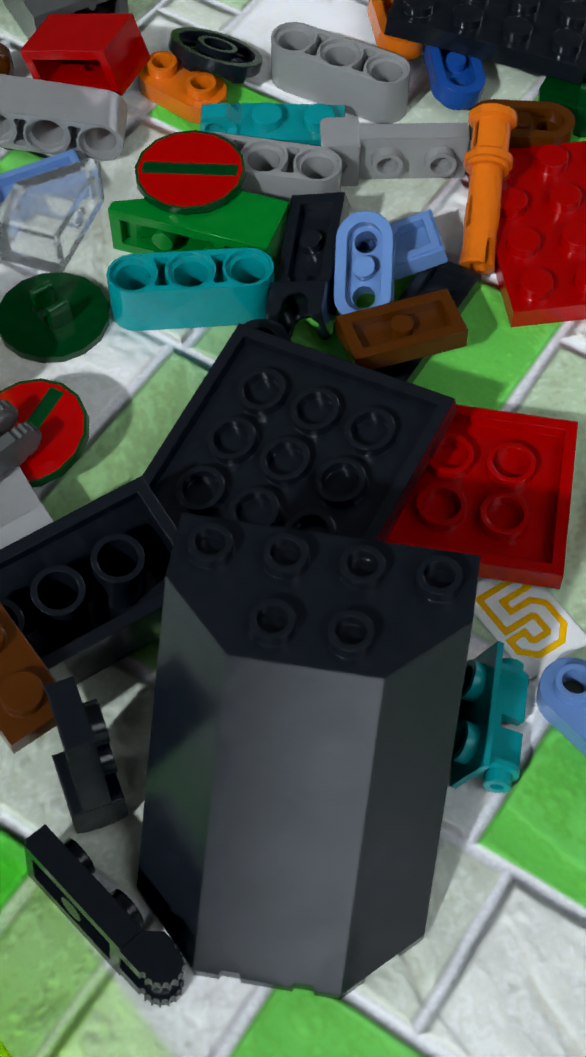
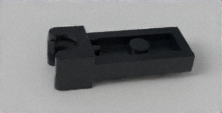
M345 192L292 195L276 282H271L266 306L267 319L274 320L284 326L290 338L298 321L308 317L319 324L317 333L320 339L328 340L333 334L337 313L334 302L336 234L341 223L349 216L351 207Z
M74 676L44 685L64 749L63 752L52 755V759L76 834L94 831L124 819L129 814L116 774L118 770L109 744L110 737L97 698L83 703Z

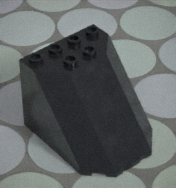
M181 513L165 575L137 890L153 915L157 916L176 947L180 948V954L185 955L184 961L194 975L220 979L221 976L238 978L241 983L286 991H293L296 988L313 991L315 996L341 1000L363 984L365 978L397 954L401 956L424 939L473 624L480 555Z

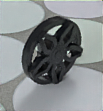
M194 27L177 28L170 35L168 48L171 53L181 60V67L188 71H204L218 74L237 84H243L246 78L254 77L260 72L263 62L262 55L255 48L239 39L220 32Z

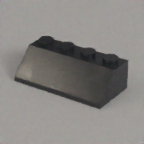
M142 476L0 549V603L56 681L74 676L77 685L160 638L165 575L177 527Z

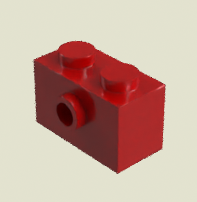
M133 13L49 14L20 50L33 79L107 89L116 92L120 96H123L151 58Z

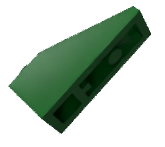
M240 190L224 206L207 213L182 215L163 211L147 202L145 198L112 201L108 208L113 249L138 254L244 247L257 248L266 252L272 258L275 274L283 245L289 213V202Z

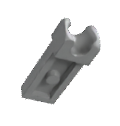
M327 117L320 121L321 147L333 150L342 160L341 186H358L359 179L464 178L465 176L463 162L464 155L468 152L470 138L468 123L359 124L358 117Z

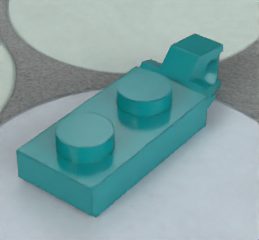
M269 102L202 105L200 128L204 132H221L321 146L320 121L327 117H345V105H326L320 103L274 104Z

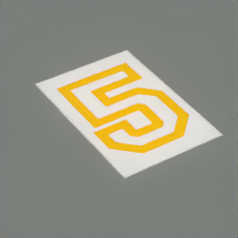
M488 578L477 583L474 614L497 641L504 643V650L509 656L524 664L523 671L529 675L530 680L541 674L552 662L566 658L586 645V634L544 587Z

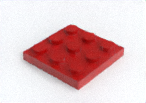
M456 405L457 414L385 542L480 555L478 577L560 589L564 576L578 422Z

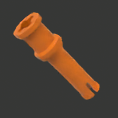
M484 103L470 110L468 123L473 128L470 151L465 153L463 162L466 172L470 175L459 265L481 275L490 274L495 269V247L501 209L503 178L512 170L513 157L509 153L511 130L516 128L518 120L515 110L509 106L497 103Z

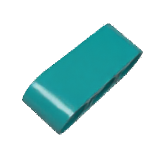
M248 247L138 253L121 256L109 265L106 273L114 321L120 327L127 330L148 331L233 326L239 323L244 324L254 319H267L266 306L271 282H274L273 260L266 252Z

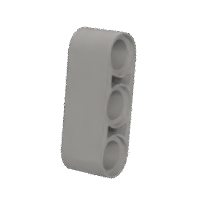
M287 22L273 30L271 34V77L273 84L278 89L320 104L345 105V113L375 123L392 124L400 121L406 115L411 68L409 62L404 57L305 23Z
M0 74L1 148L51 155L75 148L81 159L93 161H110L122 153L128 109L125 100L116 92L107 89Z
M209 132L231 141L243 155L246 177L241 188L242 191L288 201L289 208L292 195L341 192L342 160L336 152L329 148L221 132Z

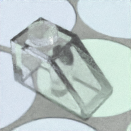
M87 158L15 182L4 202H0V257L2 260L50 273L64 272L105 201L99 160Z

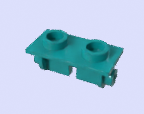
M500 641L494 643L476 658L466 662L452 753L453 762L449 787L454 789L476 776L483 779V787L486 790L495 793H506L511 790V782L519 779L523 734L502 727L501 721L515 726L524 722L529 675L523 671L524 664L514 658H502L504 643Z

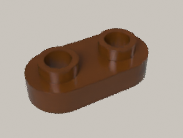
M489 99L479 102L473 107L475 108L484 103H497L509 106L516 111L518 115L517 126L511 130L509 149L548 144L560 145L562 143H570L572 140L575 118L573 113L561 104L543 101ZM469 125V137L471 140L473 128Z

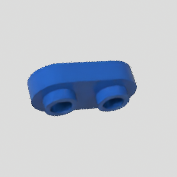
M425 45L423 58L433 96L443 106L452 110L468 109L478 104L486 82L481 59Z

